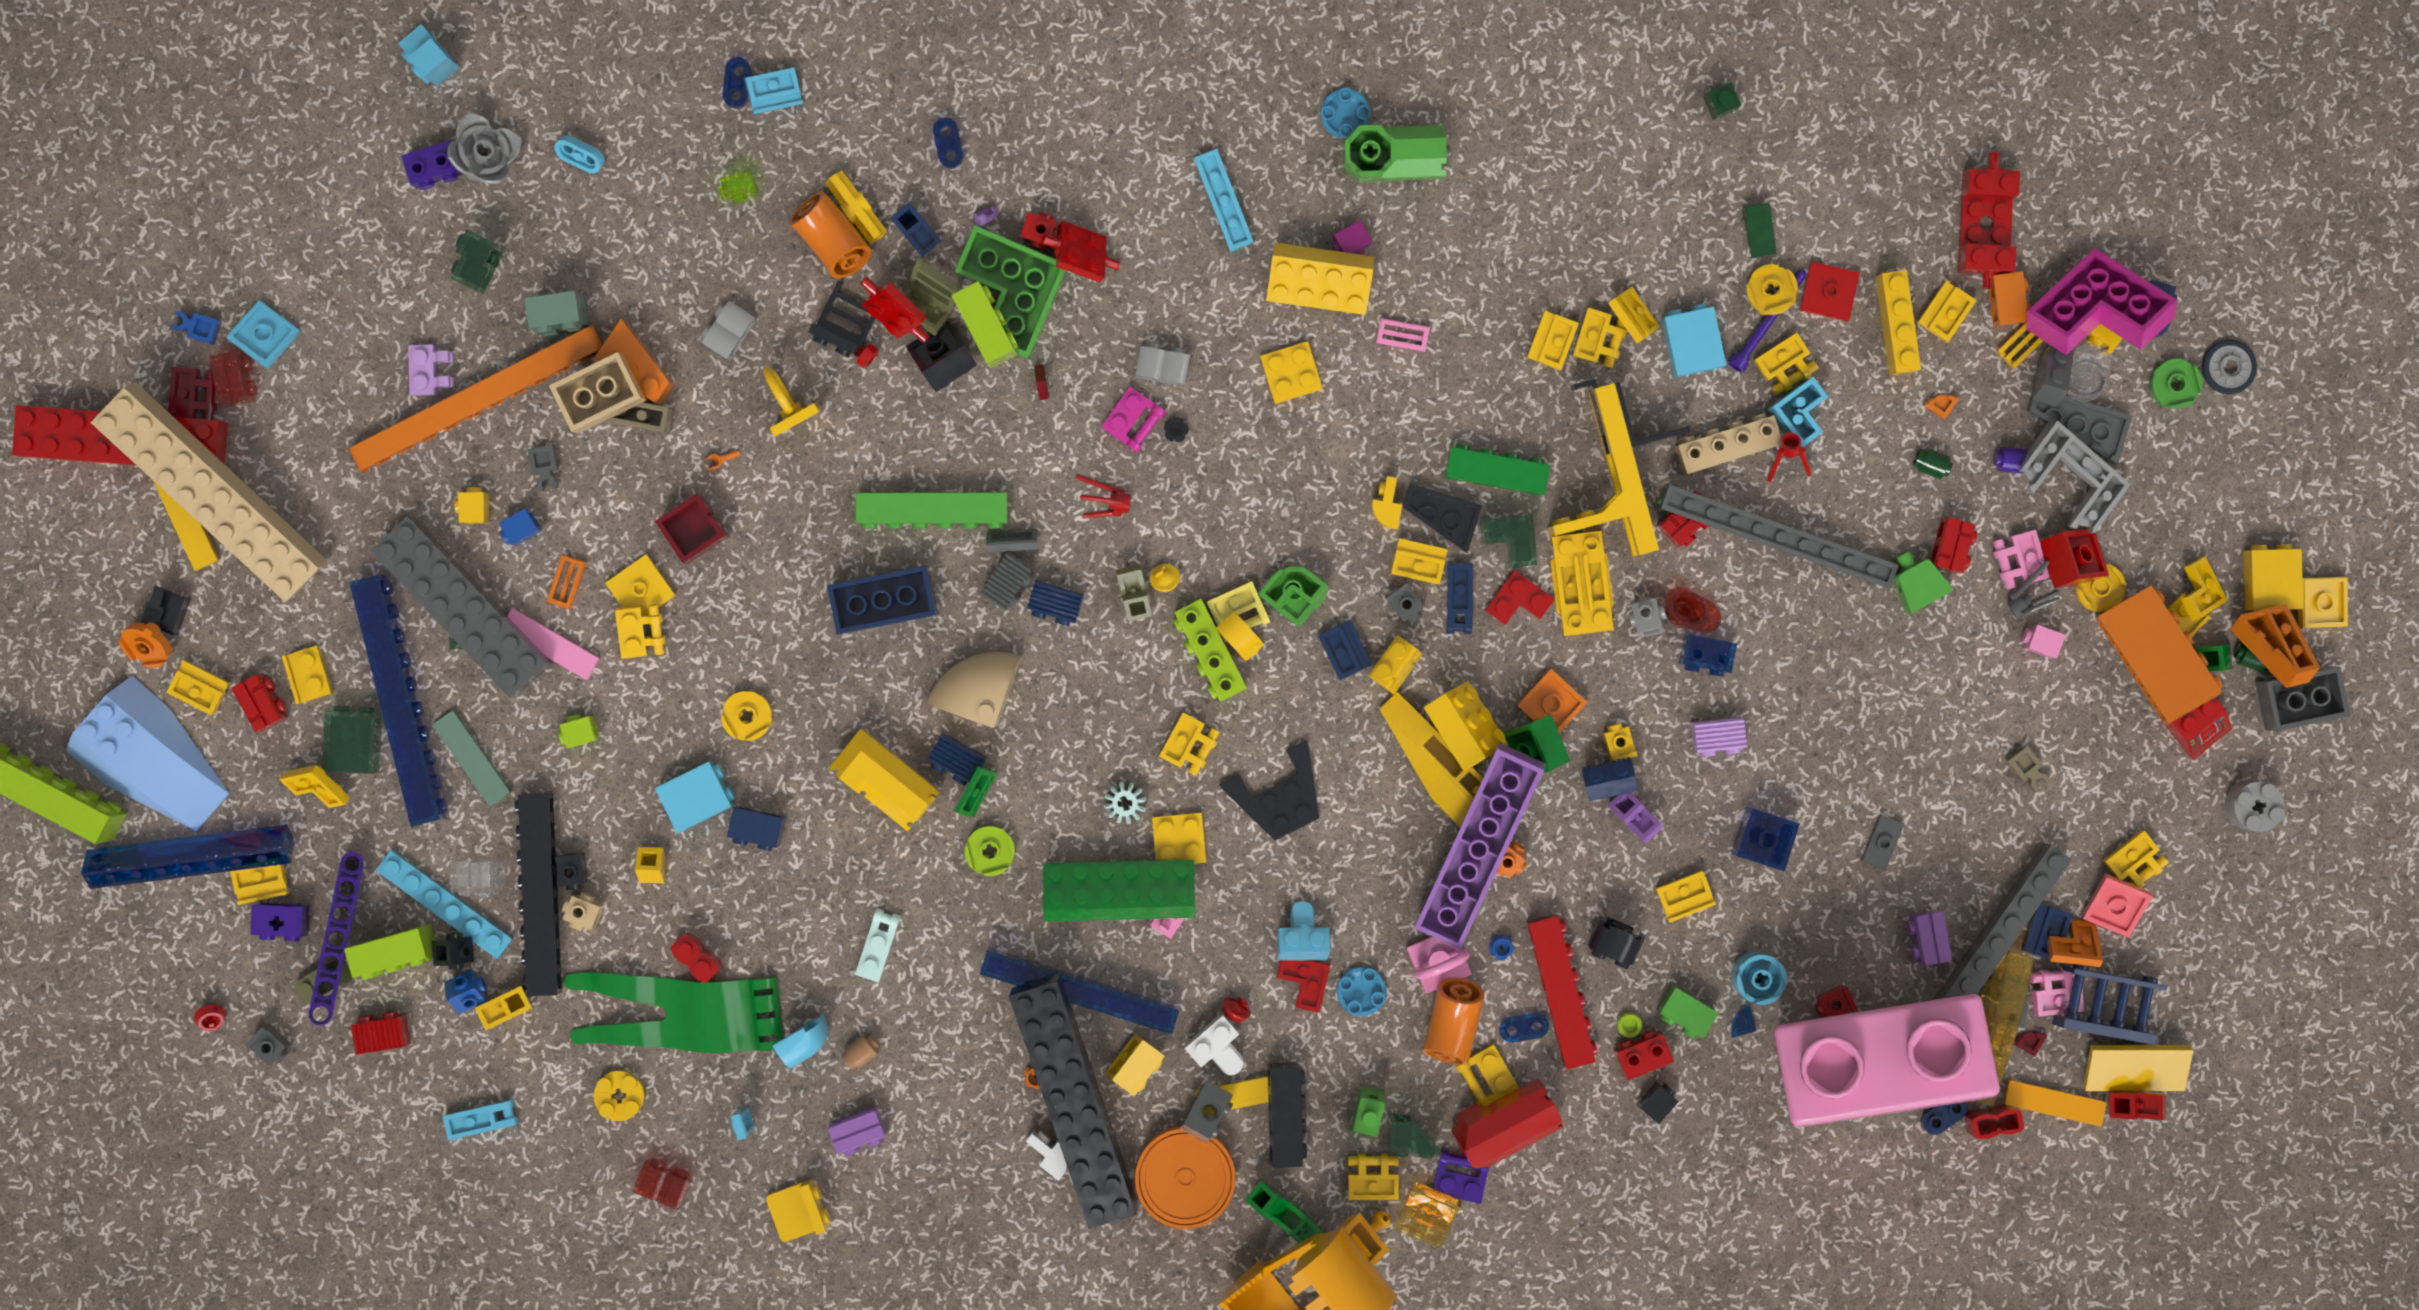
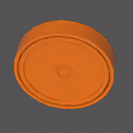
M1181 1125L1159 1132L1144 1146L1136 1165L1135 1185L1140 1202L1153 1218L1169 1227L1192 1229L1212 1222L1227 1208L1235 1189V1166L1228 1148L1218 1137L1215 1139L1210 1138L1205 1143L1180 1129Z

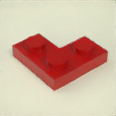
M1513 570L1484 611L1506 625L1517 608L1521 606L1540 620L1555 599L1516 570Z

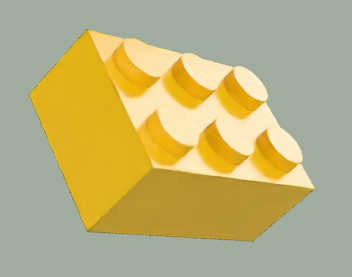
M1469 681L1448 691L1424 707L1464 772L1492 756L1499 743L1506 746L1509 745L1505 740L1504 733L1498 729L1490 711L1483 705L1478 697L1477 690L1471 686Z

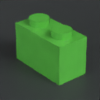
M1671 985L1657 1009L1662 1014L1660 1019L1671 1026H1674L1675 1022L1683 1026L1682 1032L1693 1039L1697 1035L1704 1039L1719 1014L1714 1009Z

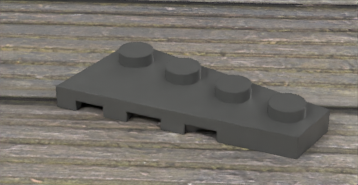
M2066 395L2056 407L2032 400L2031 396L2027 412L2045 423L2059 421L2093 452L2113 464H2118L2131 423V415Z

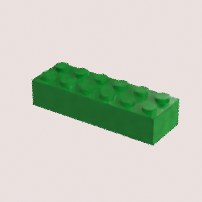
M1194 860L1043 863L1044 921L1196 918Z

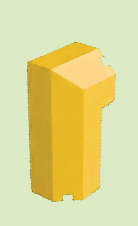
M863 728L857 732L829 767L831 771L837 769L836 776L855 792L860 794L861 791H865L866 795L864 797L906 831L913 827L912 824L920 819L936 799L932 794L937 796L941 792V790Z

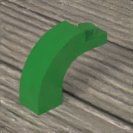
M1260 1181L1245 1199L1262 1217L1276 1223L1298 1243L1317 1233H1325L1305 1211L1279 1190L1263 1181Z

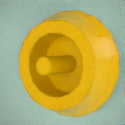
M1161 564L1152 570L1149 580L1154 589L1160 592H1170L1180 582V573L1171 564Z

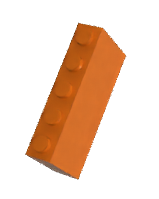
M2151 585L2097 617L2096 621L2166 726L2219 696L2223 691L2221 690L2222 683L2215 674L2211 675L2206 668L2208 662L2200 652L2197 654L2192 647L2194 642L2191 636L2186 631L2182 632L2178 626L2180 621L2173 610L2168 611L2164 605L2166 600L2159 589L2154 590Z

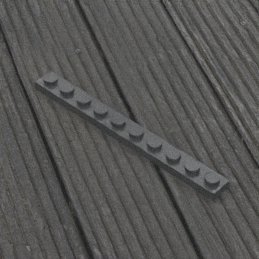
M1669 484L1666 485L1659 508L1886 588H1891L1899 566Z

